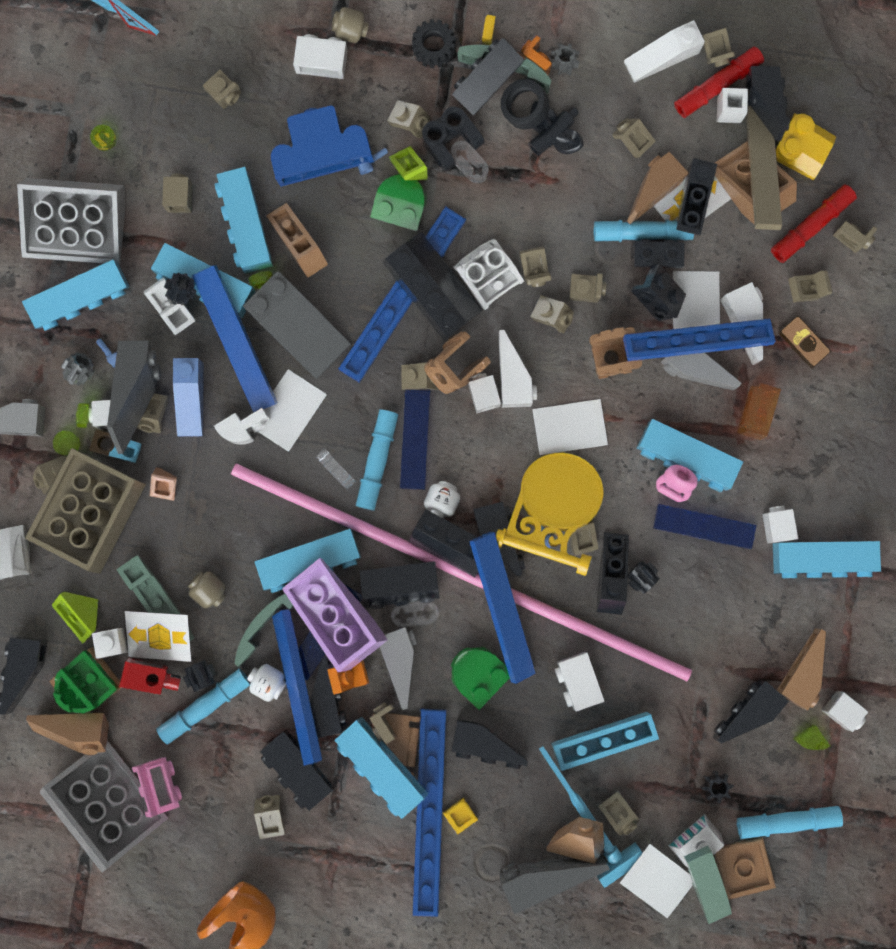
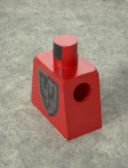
M128 657L125 661L119 687L161 695L163 688L178 691L181 676L167 673L168 666ZM148 675H157L158 681L151 682L148 679Z

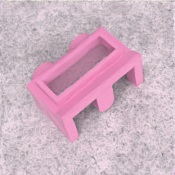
M161 757L132 767L133 772H137L141 784L139 793L146 802L148 811H145L146 817H153L180 807L178 801L182 800L178 785L174 786L171 776L175 775V771L171 761H166V757Z

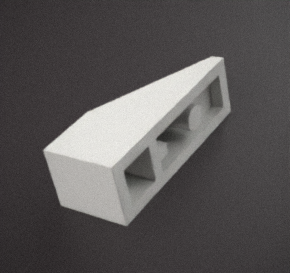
M693 20L671 30L625 59L624 63L635 83L699 54L705 41Z
M752 282L724 295L721 299L731 323L763 319V297L759 288L754 287ZM763 346L744 348L752 365L763 360Z
M499 330L502 408L531 407L533 400H537V387L532 385V378L505 330Z

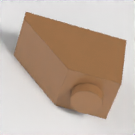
M578 817L556 831L547 846V851L595 864L604 849L603 823Z

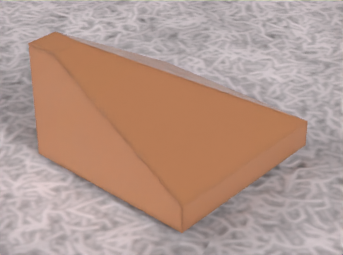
M156 467L151 474L150 496L174 501L177 477Z

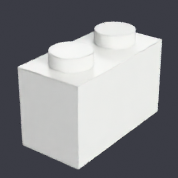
M310 34L304 35V37L297 36L293 63L296 73L344 79L348 52L346 42L335 37L319 39L317 36Z
M587 652L557 661L558 668H555V673L559 683L564 682L567 692H564L563 695L568 707L572 706L575 711H579L604 702Z

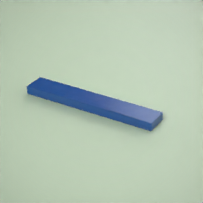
M217 265L192 275L253 413L261 408L266 409L277 404L275 395Z
M770 318L625 334L623 337L627 361L768 346L776 342Z
M488 532L469 542L511 683L517 684L536 673L495 532Z
M289 609L281 610L273 615L272 619L302 760L305 766L322 761V755L291 612Z

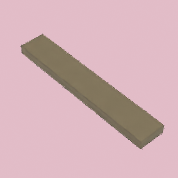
M747 106L746 125L755 229L780 230L782 227L775 139L752 107Z

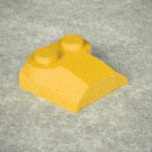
M794 113L790 119L789 130L784 132L782 141H779L775 148L776 161L814 180L829 155L836 136L814 124L810 116Z

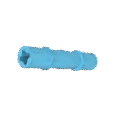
M665 219V222L634 221L632 224L622 222V220L594 221L593 231L594 241L618 242L642 239L693 240L694 234L676 230L677 220Z
M379 410L374 433H372L374 438L367 457L364 478L360 480L361 485L355 505L357 507L375 511L380 487H382L380 482L387 463L390 442L394 440L393 435L399 415L397 413Z
M239 668L220 683H216L215 688L196 699L183 711H177L173 717L157 727L156 731L163 742L167 745L186 731H190L194 724L210 715L226 701L230 702L233 697L249 687L251 682L247 681L248 677Z
M839 806L809 808V811L784 812L768 816L764 813L758 816L737 818V830L740 839L761 836L769 837L770 834L793 833L809 829L818 831V829L843 826V816Z

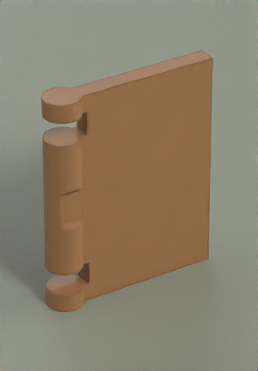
M386 713L384 717L397 735L394 740L386 745L404 766L415 767L420 728L409 727L410 721L420 722L421 717Z

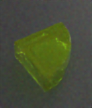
M814 724L793 738L800 746L810 750H824L830 747L818 727Z

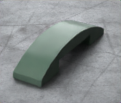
M490 45L459 47L458 61L472 66L479 57L484 59L490 53L487 50ZM526 58L515 72L537 82L548 94L552 80L539 66Z
M139 555L116 569L128 588L134 591L148 613L182 615L164 587ZM189 628V640L192 641L195 637Z
M286 594L281 595L268 604L251 622L238 646L235 665L238 667L242 666L259 647L252 639L283 604L288 609L294 608Z

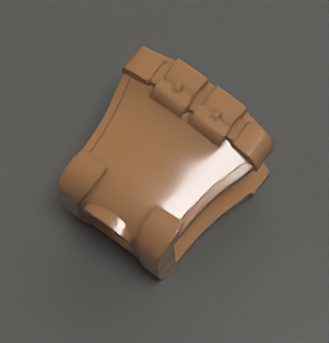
M623 327L615 328L612 332L611 330H606L589 338L598 379L608 378V376L620 373H632V369H639L642 366V360L627 361L623 337L625 334L636 333L633 327L625 329ZM609 351L615 352L618 356V362L611 365L607 364L604 360L605 353Z
M461 331L449 338L443 345L444 350L434 359H430L424 366L428 377L445 394H449L467 385L471 376L482 372L491 363L490 359L485 356L468 365L458 376L447 366L444 361L470 338L467 332Z

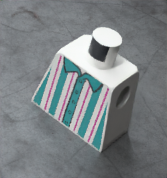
M704 814L668 846L680 861L688 867L684 856L706 846H709L714 855L724 846L721 833Z

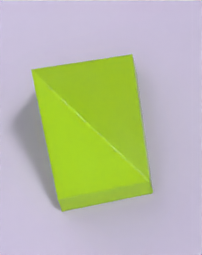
M411 146L389 157L404 180H428L427 167Z
M63 592L57 597L52 607L78 639L85 643L92 633L96 631L98 599Z

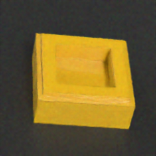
M487 15L485 18L482 45L492 44L496 16Z
M464 797L443 812L457 835L478 820V817Z

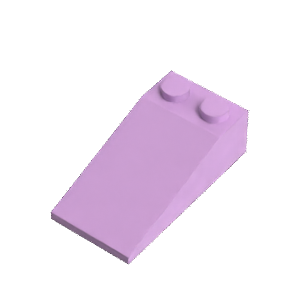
M319 558L282 588L337 672L351 670L388 641L372 616L322 558Z

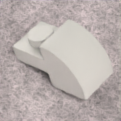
M163 277L143 292L171 331L177 335L194 323L195 319L185 305H174L171 300L165 297L167 289L164 288L166 280Z
M261 408L243 420L234 413L214 427L229 442L248 444L254 441L249 432L253 430L255 433L267 426L266 422L270 418Z

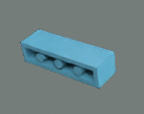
M246 167L216 174L219 183H215V189L218 198L223 197L225 206L221 207L224 220H229L231 229L227 230L230 243L236 246L237 252L233 253L237 268L241 267L246 274L272 267V259Z
M164 243L151 270L156 274L155 278L157 280L163 277L165 280H171L173 273H186L190 278H193L192 275L211 266ZM219 270L238 315L243 318L246 312L243 305L256 291L252 286ZM195 284V286H194L193 289H195V290L197 291V292H196V295L200 296L199 301H201L202 303H204V302H203V299H202V297H201V295H200V293H199V290H198V288H197V286H196V284Z
M111 260L22 301L35 329L43 327L44 331L58 326L57 321L64 317L68 321L81 315L79 311L88 307L89 310L103 305L102 300L111 296L112 300L125 295L124 290L130 286L117 260Z
M654 419L648 422L637 445V449L641 450L640 454L651 460H654L656 457L664 461L663 465L667 468L676 464L687 467L696 475L698 481L702 479L709 482L708 486L719 492L732 488L743 464V461Z
M348 529L254 562L263 589H271V593L281 591L285 584L290 583L319 558H322L333 571V568L342 565L343 569L357 565L356 560L360 559L361 555L353 531Z
M880 541L773 543L774 573H782V578H797V573H807V578H822V573H832V577H847V572H857V577H873L872 572H881Z
M643 712L552 742L551 745L558 766L563 771L658 740L659 737L651 714Z
M363 717L356 720L334 740L338 744V751L344 757H349L354 763L355 771L360 776H365L371 783L372 791L377 796H382L388 803L387 807L393 815L399 816L401 819L404 818L428 795V792L384 741L380 742L376 738L371 726Z

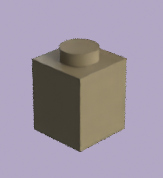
M177 173L171 174V177H163L162 206L167 213H192L193 184L188 177Z

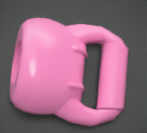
M677 464L671 465L657 479L656 488L658 492L672 500L683 502L692 495V491L697 486L698 479L687 467Z

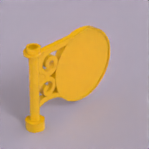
M552 453L534 461L523 476L520 494L508 528L498 529L496 539L499 548H502V545L505 544L576 567L577 574L586 576L592 556L582 554L581 558L569 555L567 553V543L571 535L578 528L588 524L597 515L601 507L603 484L596 469L583 458L569 453ZM522 505L530 517H525L521 520L520 530L525 534L530 533V527L525 525L531 524L535 530L530 535L520 534L516 529V522ZM552 533L558 537L556 540H554L553 536L549 537V544L552 547L560 545V551L550 549L545 545L544 540L548 534Z

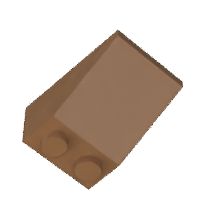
M747 141L715 162L717 164L715 177L740 212L754 224ZM777 165L782 211L796 202L797 182Z

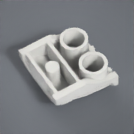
M495 239L480 245L454 266V269L459 273L484 310L489 308L493 301L511 288L524 282L511 259Z
M25 525L0 530V580L32 574L30 547L28 540L25 539L27 535Z

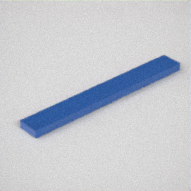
M446 206L426 235V239L441 258L466 222L464 217ZM397 281L338 368L339 371L358 383L361 382L413 303Z
M421 708L418 782L428 792V795L417 805L413 916L438 917L446 709Z

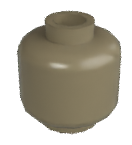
M343 7L339 12L335 11L331 31L335 32L336 38L350 43H357L361 36L366 37L369 23L364 22L365 16L363 12Z
M200 571L188 584L190 588L189 596L202 608L207 609L212 605L218 607L226 597L223 594L226 588L225 583L210 571L205 573Z

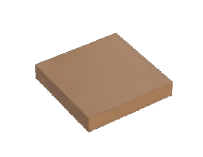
M762 836L726 844L714 854L728 900L776 888Z

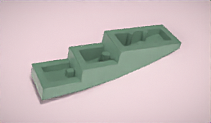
M709 846L684 856L693 881V887L708 924L731 915L732 912L726 890Z

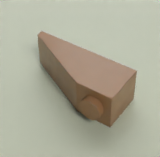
M670 152L662 158L659 155L656 156L648 164L650 169L644 176L627 219L629 224H632L680 186L689 174Z
M287 203L266 215L307 278L328 265L319 247Z
M815 628L777 689L786 699L805 710H809L810 707L813 708L820 698L818 693L822 686L826 632L822 629Z
M104 713L27 715L26 721L31 729L42 736L85 755L106 752L109 723Z

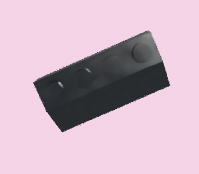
M422 232L385 258L383 262L385 267L444 341L482 311Z

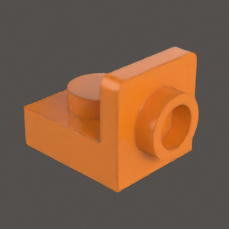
M536 35L532 41L528 40L524 44L521 53L548 75L552 63L547 55L542 52H536L541 38Z
M363 660L351 670L337 672L335 667L327 669L333 694L369 684Z

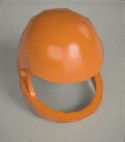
M239 882L203 918L197 928L198 937L204 939L226 922H236V928L231 937L229 949H260L273 933L276 921L275 906L264 892L249 883Z

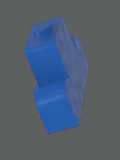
M332 105L319 109L309 108L304 113L288 117L287 123L293 146L280 144L271 153L275 179L280 187L357 167L362 163L374 162L365 130L361 126L351 125L342 133L338 115Z

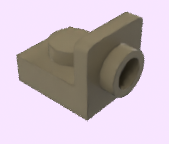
M221 70L215 73L203 85L204 90L223 109L228 105L232 106L235 104L241 94L238 84L235 81L232 82Z
M624 119L617 125V130L612 134L615 139L622 140L634 158H639L656 142L640 119Z
M845 221L833 236L854 253H857L861 248L866 250L876 238L873 234L878 228L873 226L863 235L859 227Z
M598 273L597 276L572 274L569 300L598 303L601 296H605L606 281H602L603 274Z
M154 393L137 426L138 429L147 433H161V420L168 404V396Z
M592 520L585 526L578 528L570 537L572 552L575 556L599 549L595 526Z
M619 791L598 806L620 836L622 834L628 835L637 828V823L640 820Z
M267 795L255 799L254 817L260 839L285 835V825L280 808V795Z

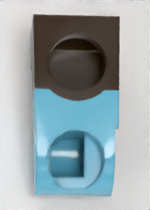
M96 429L89 451L136 463L142 444L130 440L124 454H118L110 433Z

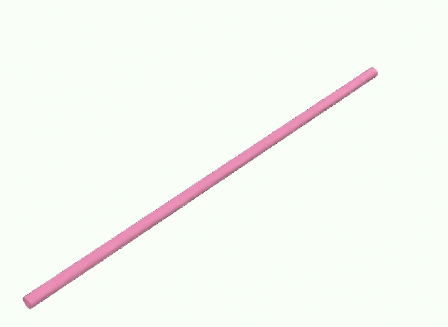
M237 463L232 470L231 475L420 561L425 563L435 561L436 568L483 589L479 573L474 578L407 540ZM511 588L515 604L682 680H689L692 673L691 669Z

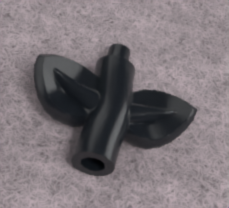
M538 101L532 104L530 114L536 109ZM549 106L546 118L540 125L533 128L539 135L528 143L532 152L540 156L553 145L559 153L565 155L579 151L584 146V141L577 131L569 129L575 123L574 118L579 114V111L572 107L568 111L563 110L557 116L555 111Z

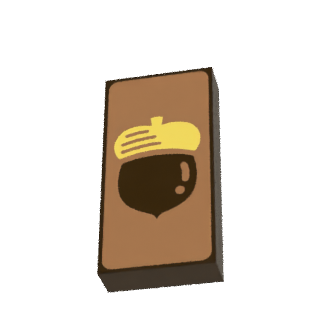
M799 315L778 332L811 369L832 352Z

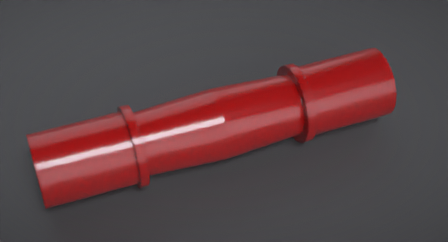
M753 46L738 58L731 60L728 66L712 75L700 86H694L691 91L674 102L679 115L687 118L702 106H706L708 101L720 94L723 88H728L737 80L744 79L749 73L750 66H760L764 63L761 51Z
M844 184L828 199L823 200L819 208L808 215L794 230H789L788 234L771 248L773 256L779 262L785 263L799 249L805 247V243L820 232L833 218L839 217L840 213L857 199L854 190Z

